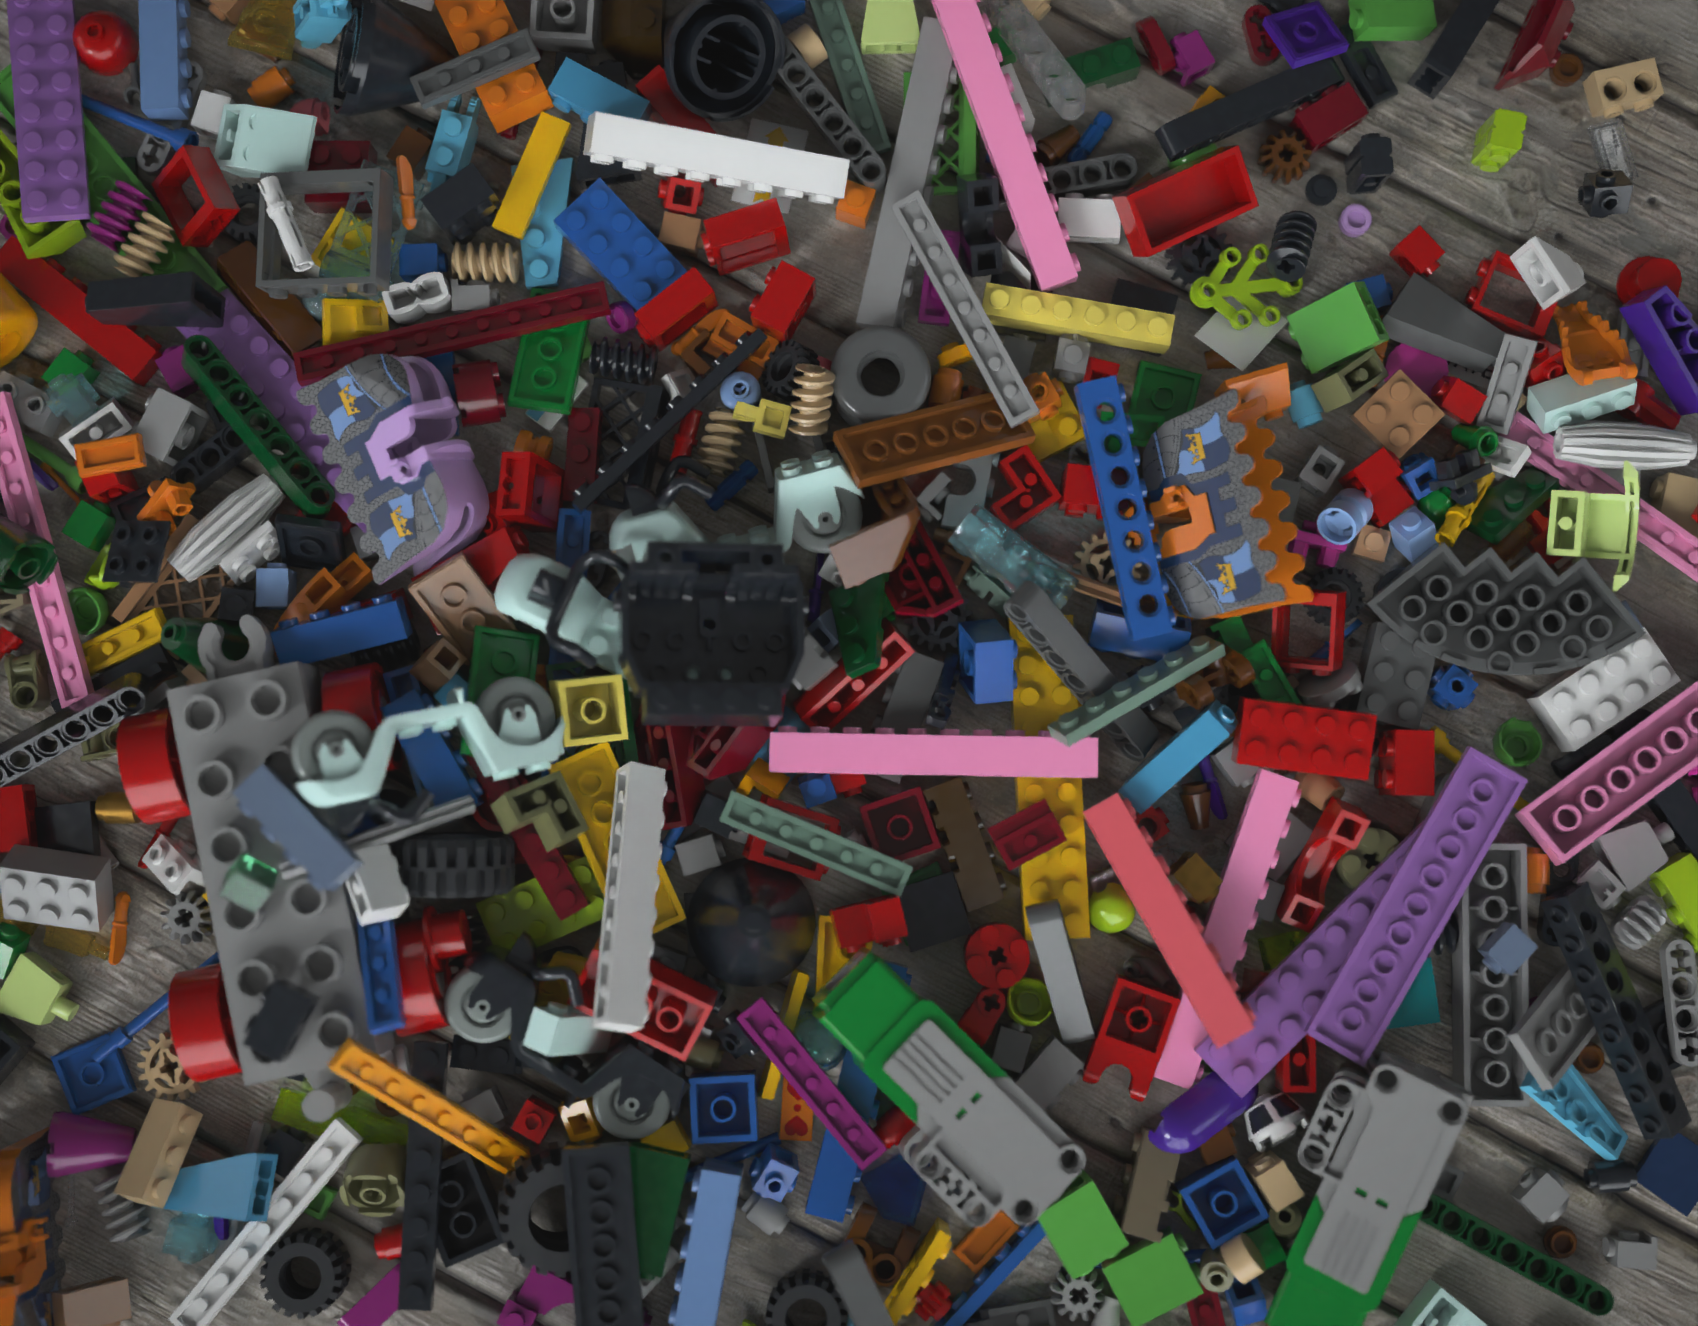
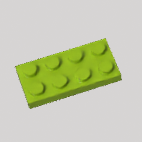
M586 855L569 862L568 865L591 904L563 921H560L536 878L514 886L509 893L493 895L477 902L475 905L493 945L510 950L525 930L531 935L537 948L602 920L604 896Z

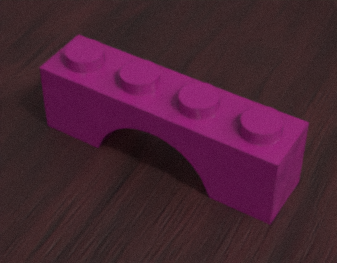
M533 1265L516 1301L543 1315L561 1304L574 1303L572 1275L566 1272L565 1277H555L554 1271H548V1274L544 1276L537 1274L535 1265ZM643 1306L644 1324L649 1326L653 1316L649 1315V1311Z

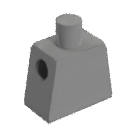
M1633 820L1612 827L1590 844L1599 860L1627 888L1625 891L1629 892L1668 861V856L1662 845L1675 839V835L1671 827L1665 822L1651 828L1646 820Z

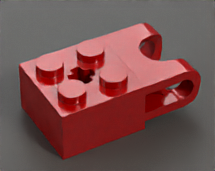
M1116 973L1096 1031V1038L1093 1039L1083 1068V1081L1089 1084H1096L1099 1082L1106 1067L1113 1064L1124 1065L1131 1072L1128 1087L1130 1097L1138 1102L1144 1101L1181 1001L1179 996ZM1142 1010L1143 1015L1146 1017L1145 1020H1139L1138 1024L1133 1023L1130 1014L1133 1011Z

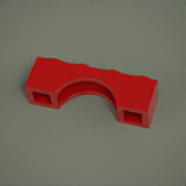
M1334 796L1330 798L1284 883L1285 889L1276 910L1282 922L1308 933L1311 932L1325 906V889L1334 866L1344 853L1349 850H1356L1371 822L1360 807Z

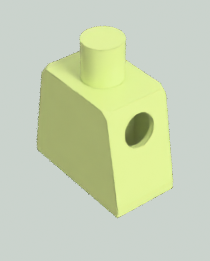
M867 0L861 36V54L916 53L920 31L914 1Z
M35 952L20 954L0 990V1013L35 1025L51 1023L55 1016L69 1022L78 1012L79 1004L66 998L72 987V981Z

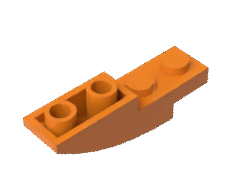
M355 552L331 573L324 567L297 594L278 622L297 617L298 621L301 622L310 619L309 614L329 609L330 614L335 613L373 580L372 570ZM278 622L273 630L279 627Z

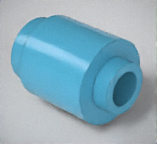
M1305 380L1290 385L1291 406L1288 408L1293 423H1297L1299 429L1323 421L1321 413L1324 411L1310 386L1313 383L1306 385Z

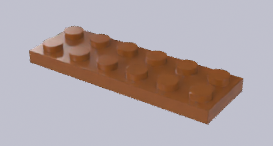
M992 392L837 430L834 431L833 441L859 489L1033 444L1036 434L1028 420L1011 429Z

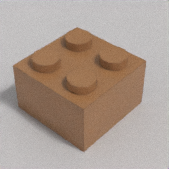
M1399 369L1349 418L1380 448L1384 446L1387 451H1392L1400 459L1446 414Z

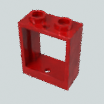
M182 145L151 183L182 246L209 247L241 210L209 147ZM191 175L205 201L196 214L181 187Z
M776 197L703 220L706 232L700 235L710 267L716 265L719 276L791 254L786 225Z
M1496 250L1488 258L1484 257L1476 270V275L1479 276L1476 286H1471L1465 297L1464 303L1468 305L1467 308L1503 332L1532 340L1543 338L1558 302L1543 310L1537 301L1528 325L1481 306L1480 304L1494 270L1525 282L1509 258L1510 255Z
M695 266L634 313L638 322L635 325L639 332L638 335L649 349L654 345L657 346L659 352L663 351L718 307L715 292Z
M531 451L502 452L496 516L530 532H557L558 509L563 508L565 470ZM513 483V487L509 489V484Z
M1312 589L1314 594L1313 601L1298 603L1331 607L1329 659L1288 655L1291 605L1273 608L1271 651L1284 673H1300V669L1312 670V675L1331 676L1333 671L1343 667L1346 591Z
M766 794L761 795L760 802L825 823L824 829L838 835L841 833L840 819L810 808L807 809V807L773 798ZM748 834L742 855L749 860L818 881L821 880L822 874L825 875L829 870V867L813 861L811 868L763 854L767 841Z

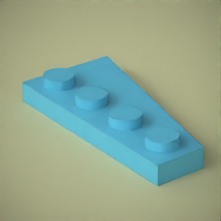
M573 158L557 160L523 240L520 239L527 290H531L532 287L543 289L559 286L564 236L556 229L553 220L568 207L571 193V176L574 169ZM518 165L511 166L512 178Z
M1573 1064L1553 1089L1543 1091L1530 1070L1528 1071L1519 1088L1607 1161L1618 1159L1628 1139V1135Z

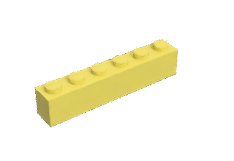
M986 282L982 300V307L992 325L1055 336L1079 334L1086 337L1089 342L1158 354H1165L1171 344L1175 315L988 282Z

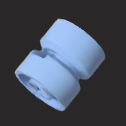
M1355 488L1341 490L1318 516L1317 527L1321 536L1335 545L1350 543L1372 518L1374 512L1373 504L1370 498L1364 495L1363 491Z

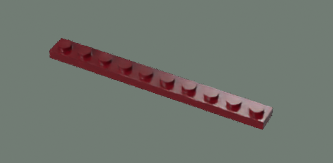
M604 281L295 352L293 353L298 382L303 387L318 382L352 362L371 354L427 358L611 315L612 313Z

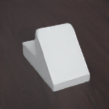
M1498 436L1499 441L1496 450L1491 455L1482 457L1486 460L1484 464L1491 463L1492 471L1495 474L1494 480L1499 481L1503 475L1515 478L1532 451L1528 445Z

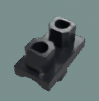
M1477 448L1461 450L1454 453L1455 457L1434 462L1438 478L1429 482L1430 490L1437 491L1446 486L1451 490V499L1455 500L1458 504L1468 505L1474 502L1478 495V485L1473 481L1493 472L1491 463L1480 464Z

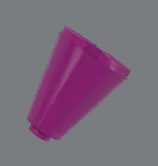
M65 1111L53 1113L48 1135V1143H50V1154H47L48 1177L57 1178L126 1163L138 1137L136 1128Z

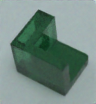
M242 852L225 874L219 895L256 913L273 892L278 871Z

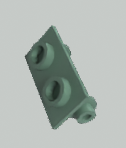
M980 559L972 566L976 573L970 569L963 577L967 582L966 586L981 599L991 591L994 596L987 604L1001 617L1004 618L1006 616L1009 618L1004 612L1003 607L1018 586L1012 582L1008 584L999 576L1000 571L988 561L984 563Z

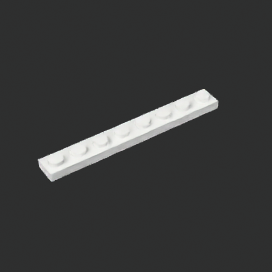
M341 1117L336 1118L271 1195L267 1222H249L168 1320L175 1326H208L364 1138Z

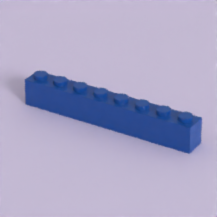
M884 960L910 986L912 975L907 974V965ZM846 1048L837 1087L868 1123L869 1118L875 1120L880 1101L875 1100L878 1086L854 1063L852 1053ZM827 1128L822 1140L805 1213L843 1223L845 1214L851 1215L856 1196L850 1195L853 1182H860L863 1170L859 1168Z

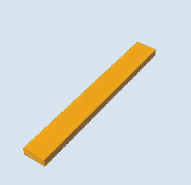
M350 1037L327 1063L329 1069L504 1175H506L507 1171L515 1170L514 1162L521 1156L525 1159L531 1157V1149Z

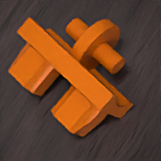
M166 478L163 482L154 480L147 488L151 498L136 517L138 521H171L168 535L170 536L177 528L173 519L176 516L188 514L193 508L190 498L196 491V488L192 482L181 484L169 478Z

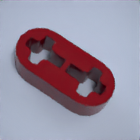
M1253 5L1245 12L1242 19V30L1252 62L1258 66L1265 67L1271 65L1276 60L1280 50L1262 24L1260 26L1261 32H1259L1257 24L1250 23L1253 15H1256L1259 20H1264L1265 16L1272 15L1270 10L1263 5ZM1262 39L1265 48H1271L1268 56H1265L1264 52H1258L1262 45Z
M1150 15L1137 21L1135 28L1138 38L1156 73L1161 76L1176 68L1174 55L1155 18Z

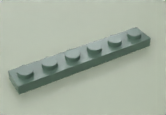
M808 0L822 44L827 52V59L846 114L878 155L891 151L892 146L842 0ZM857 146L858 151L860 152V151H861V147H860V146Z
M1205 635L1192 639L1189 644L1177 651L1166 654L1163 659L1155 664L1140 669L1136 675L1114 684L1110 690L1088 699L1079 708L1062 714L1058 720L1048 725L1051 737L1068 747L1225 656L1224 645Z
M733 790L719 819L720 822L899 897L902 895L913 868L912 865Z

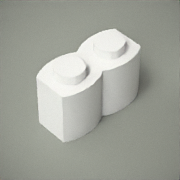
M440 272L423 274L412 283L400 282L390 286L389 291L382 292L388 314L396 323H411L419 320L426 313H441L452 307L450 283Z

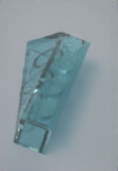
M976 503L948 540L953 544L956 552L964 557L969 556L978 563L981 571L989 576H995L1003 582L1004 587L1011 594H1013L1022 581L1029 580L1039 585L1059 610L1067 603L1079 582L1078 579L978 503Z

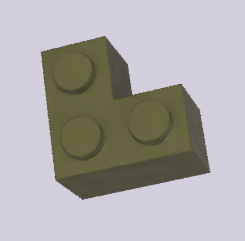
M560 770L504 793L490 805L505 835L533 823L547 852L575 840L589 829Z

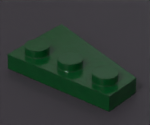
M1532 467L1516 475L1515 478L1511 477L1487 489L1477 508L1472 513L1471 523L1465 530L1497 545L1551 496V490H1558L1560 488L1559 479Z
M889 572L870 578L858 586L846 589L844 585L828 591L845 672L852 679L881 666L884 629L881 628L882 610L886 609L887 603L884 589L885 582H889Z

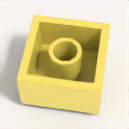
M603 674L549 681L550 698L555 708V720L563 715L565 722L562 740L563 747L628 739L622 674Z

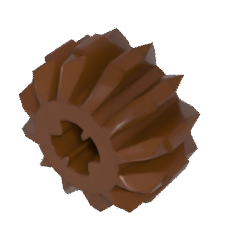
M1284 129L1279 131L1277 137L1270 134L1266 138V144H1261L1258 152L1262 156L1258 158L1257 165L1266 166L1261 174L1262 176L1272 174V184H1276L1279 178L1282 179L1285 186L1290 184L1292 178L1299 181L1303 176L1302 171H1307L1310 167L1307 159L1311 157L1312 151L1303 149L1307 144V139H1302L1299 142L1295 140L1297 137L1296 131L1292 132L1290 137H1287ZM1285 154V157L1280 159L1279 155ZM1287 156L1290 159L1288 162L1283 161Z

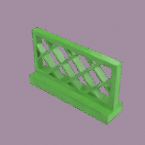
M904 72L903 108L911 72ZM960 78L959 89L953 94L954 102L959 98V106L955 103L953 105V108L959 113V119L950 129L947 127L946 137L947 141L951 136L959 144V150L950 159L938 150V155L946 163L939 169L938 175H933L931 186L934 183L939 186L934 187V196L958 195L957 186H944L938 180L950 167L958 175L980 173V131ZM958 128L959 137L954 133ZM958 158L959 168L954 164L958 160Z

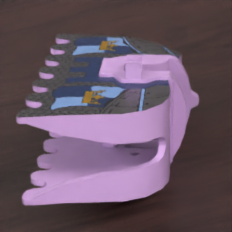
M371 354L297 391L296 396L302 405H315L317 409L316 415L310 422V429L313 434H326L329 437V444L322 452L323 460L327 464H340L341 474L335 480V489L341 494L351 493L354 496V502L347 511L348 519L352 523H364L366 525V533L360 538V548L363 552H376L379 555V561L372 570L373 579L376 584L382 585L411 565H413V573L416 576L455 555L477 539L486 526L490 508L488 492L473 462L475 456L469 442L460 439L449 440L456 433L457 423L455 417L460 412L452 399L448 385L441 372L431 362L419 356L397 357L391 354Z

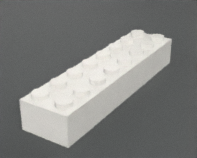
M594 112L588 116L583 155L591 156L590 162L610 165L615 160L623 162L622 168L641 171L646 170V166L653 167L654 174L673 177V175L678 176V172L686 173V180L704 182L713 178L717 179L716 185L735 188L745 184L747 185V191L762 194L778 190V197L803 199V195L808 196V202L822 205L833 204L834 199H844L850 163L849 159L601 112Z

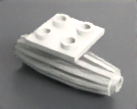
M1586 420L1577 423V425L1558 427L1553 443V454L1556 459L1599 468L1623 486H1625L1623 478L1624 460H1628L1638 471L1640 480L1641 470L1686 466L1697 454V443L1691 438L1690 434L1633 422Z
M264 473L229 494L193 526L166 560L189 583L217 565L222 567L237 586L243 582H249L256 576V568H259L266 561L275 559L280 554L276 529L267 520L285 499L286 496L282 492L283 489L272 476L267 477Z

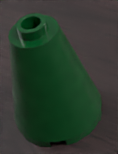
M0 515V588L12 595L25 594L31 591L28 586L35 582L41 585L47 580L55 569L58 556L54 553L55 547L49 541Z
M172 618L168 620L161 631L163 646L205 675L206 669L202 665L198 654V638L205 624L213 623L223 628L224 639L221 643V650L228 660L238 661L243 659L249 651L248 638L242 632L239 621L218 618Z

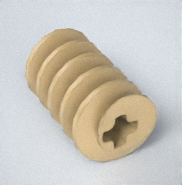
M143 211L141 214L147 224L136 222L134 225L140 235L129 233L127 236L133 245L122 243L120 246L126 256L115 254L113 257L119 264V267H113L129 278L142 277V273L153 275L154 270L150 267L149 262L160 264L161 260L155 253L167 254L168 250L164 246L163 241L175 242V239L169 233L170 230H175L148 212Z
M455 242L451 258L452 277L457 279L459 276L461 282H468L470 275L472 280L479 281L484 276L486 282L492 283L496 276L499 283H505L509 275L511 282L517 283L520 269L518 250L513 252L510 243H506L504 251L500 252L498 244L493 243L490 252L487 251L485 243L481 242L479 250L475 251L472 242H468L466 251H462L460 242Z
M797 364L795 366L796 370L804 372V376L794 377V382L801 384L802 388L793 389L792 394L800 397L801 400L791 402V407L798 409L799 413L790 414L789 419L798 422V424L789 426L788 430L805 436L824 434L829 430V425L826 421L829 420L831 415L828 408L831 407L832 400L828 396L834 393V388L830 384L835 381V374L818 365Z
M715 407L718 411L709 413V419L714 423L705 425V430L711 435L701 438V442L707 447L698 449V455L703 458L698 461L712 468L710 474L727 478L723 474L724 471L734 470L735 468L727 460L738 458V455L731 450V447H740L742 445L734 437L735 435H745L746 432L738 424L749 422L732 418L733 410Z

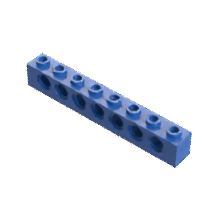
M1116 375L1078 383L1074 387V392L1129 640L1136 641L1172 633V625L1176 624L1175 614L1172 606H1167L1164 594L1169 592L1165 574H1160L1157 562L1162 560L1158 542L1153 543L1150 530L1154 529V520L1151 510L1146 511L1143 498L1147 497V488L1144 479L1138 478L1136 466L1140 465V457L1137 447H1132L1129 434H1133V425L1130 415H1124L1122 402H1126V394L1123 383H1117ZM1099 405L1109 406L1113 411L1112 420H1101L1097 416V407ZM1112 436L1119 441L1120 449L1117 453H1110L1105 449L1104 439L1106 437ZM1120 468L1125 471L1127 481L1124 485H1117L1112 481L1111 472L1113 469ZM1121 500H1128L1133 504L1134 513L1131 517H1124L1119 513L1118 504ZM1128 532H1136L1140 536L1141 545L1138 549H1131L1126 545L1125 537ZM1137 563L1145 565L1148 569V576L1143 582L1136 580L1132 574V569ZM1144 595L1151 596L1155 601V608L1149 614L1144 613L1139 606L1140 599Z

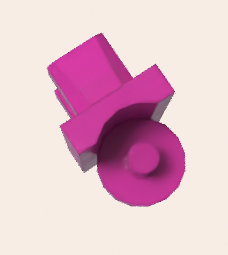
M1318 514L1315 522L1304 520L1302 523V529L1312 531V533L1298 530L1296 538L1288 542L1287 550L1290 553L1303 555L1305 560L1308 548L1319 550L1315 565L1330 569L1335 567L1339 555L1346 551L1347 544L1335 545L1321 536L1317 527Z

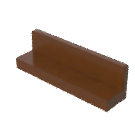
M245 241L217 257V274L256 321L294 361L293 353L307 350L322 341V328L294 294H288L286 299H275L269 297L268 293L256 287L257 249L250 241Z

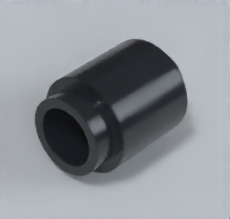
M1623 1158L1610 1161H1590L1588 1167L1583 1172L1586 1186L1592 1188L1595 1194L1629 1191L1630 1187H1636L1637 1173L1633 1162L1630 1160L1624 1161Z

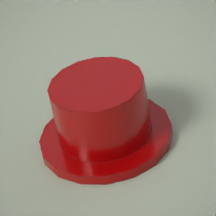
M1653 256L1638 257L1626 264L1618 275L1616 284L1618 299L1624 305L1640 292L1667 285L1678 298L1682 283L1681 271L1669 259Z
M433 906L424 907L423 933L427 952L433 967L437 971L445 968L447 958L470 954L472 951V937L464 910L460 909L437 914Z

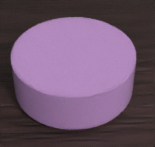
M1361 204L1347 206L1338 219L1340 230L1348 237L1362 236L1372 223L1370 211Z

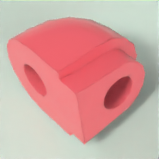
M318 98L300 100L290 109L289 112L317 117L315 136L329 133L330 109L326 102H321Z

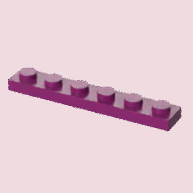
M763 996L737 1016L736 1019L861 1170H864L887 1151L885 1143Z

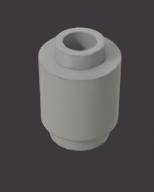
M753 1191L741 1208L746 1213L745 1217L769 1236L773 1232L779 1235L790 1221V1218L786 1216L789 1211L786 1206L774 1199L762 1198L755 1191Z

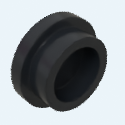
M1315 175L1310 178L1305 186V195L1308 201L1316 206L1328 205L1337 194V185L1328 175Z

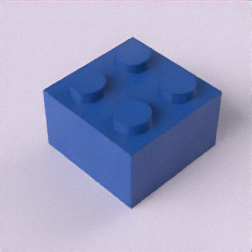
M996 619L959 622V669H961L959 683L975 704L1013 701V689H1017L1018 685L1017 674L1013 670V659H1016L1018 656L1016 640L1008 634L1007 630Z
M756 1070L692 1073L689 1077V1084L691 1085L689 1087L692 1144L758 1141L759 1118Z
M1234 1155L1206 1165L1174 1184L1203 1237L1212 1249L1270 1217Z

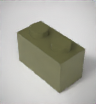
M1372 348L1347 360L1310 386L1327 413L1355 400L1389 376L1375 349Z

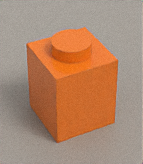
M847 180L844 199H839L836 206V220L865 230L876 202V190Z

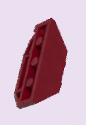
M1533 0L1493 89L1500 91L1539 77L1548 67L1553 68L1562 52L1558 49L1561 40L1565 41L1574 26V23L1570 21L1575 11L1572 0Z
M919 519L902 561L895 570L889 572V582H885L884 591L897 615L937 617L964 603V600Z
M786 694L782 698L783 716L775 726H696L691 733L688 748L689 757L686 759V766L708 780L745 770L770 737V732H774L783 720Z
M640 704L638 710L640 713L634 724L638 761L641 764L666 769L665 781H667L668 787L667 793L663 798L662 811L665 814V821L661 830L690 826L705 792L703 776L686 766V759L689 757L690 737L695 728L694 726L642 725Z

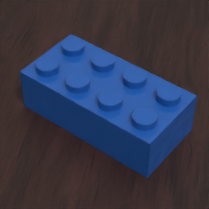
M598 178L553 220L556 229L615 292L631 305L634 312H637L687 272L681 263L601 178Z

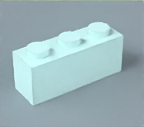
M1567 374L1528 387L1526 409L1541 432L1546 434L1557 430L1558 427L1571 426L1586 420H1592L1598 416L1616 410H1623L1634 405L1638 382L1635 378L1623 379L1621 377L1593 380L1591 385L1581 386Z
M549 1002L548 1006H534L523 1045L546 1056L603 1053L608 1050L613 1030L592 1027V1016L569 1005Z

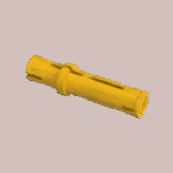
M1494 472L1473 481L1478 485V495L1474 502L1468 505H1460L1456 502L1455 506L1448 509L1445 514V521L1435 535L1437 543L1445 542L1448 547L1454 546L1461 531L1471 523L1472 513L1477 508L1488 487L1494 481Z

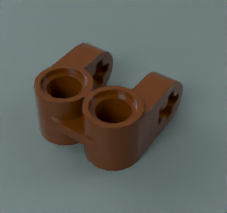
M1222 643L1226 653L1225 656L1174 685L1179 699L1199 710L1214 702V694L1211 687L1224 686L1230 683L1240 689L1255 681V672L1248 659L1228 647L1227 644Z
M863 1201L841 1245L852 1239L855 1244L864 1247L866 1252L862 1258L873 1281L880 1286H891L900 1279L917 1245L921 1231L905 1224L893 1248L884 1247L869 1239L867 1233L878 1209ZM887 1259L893 1262L895 1265L894 1269L889 1273H881L876 1267L881 1260Z

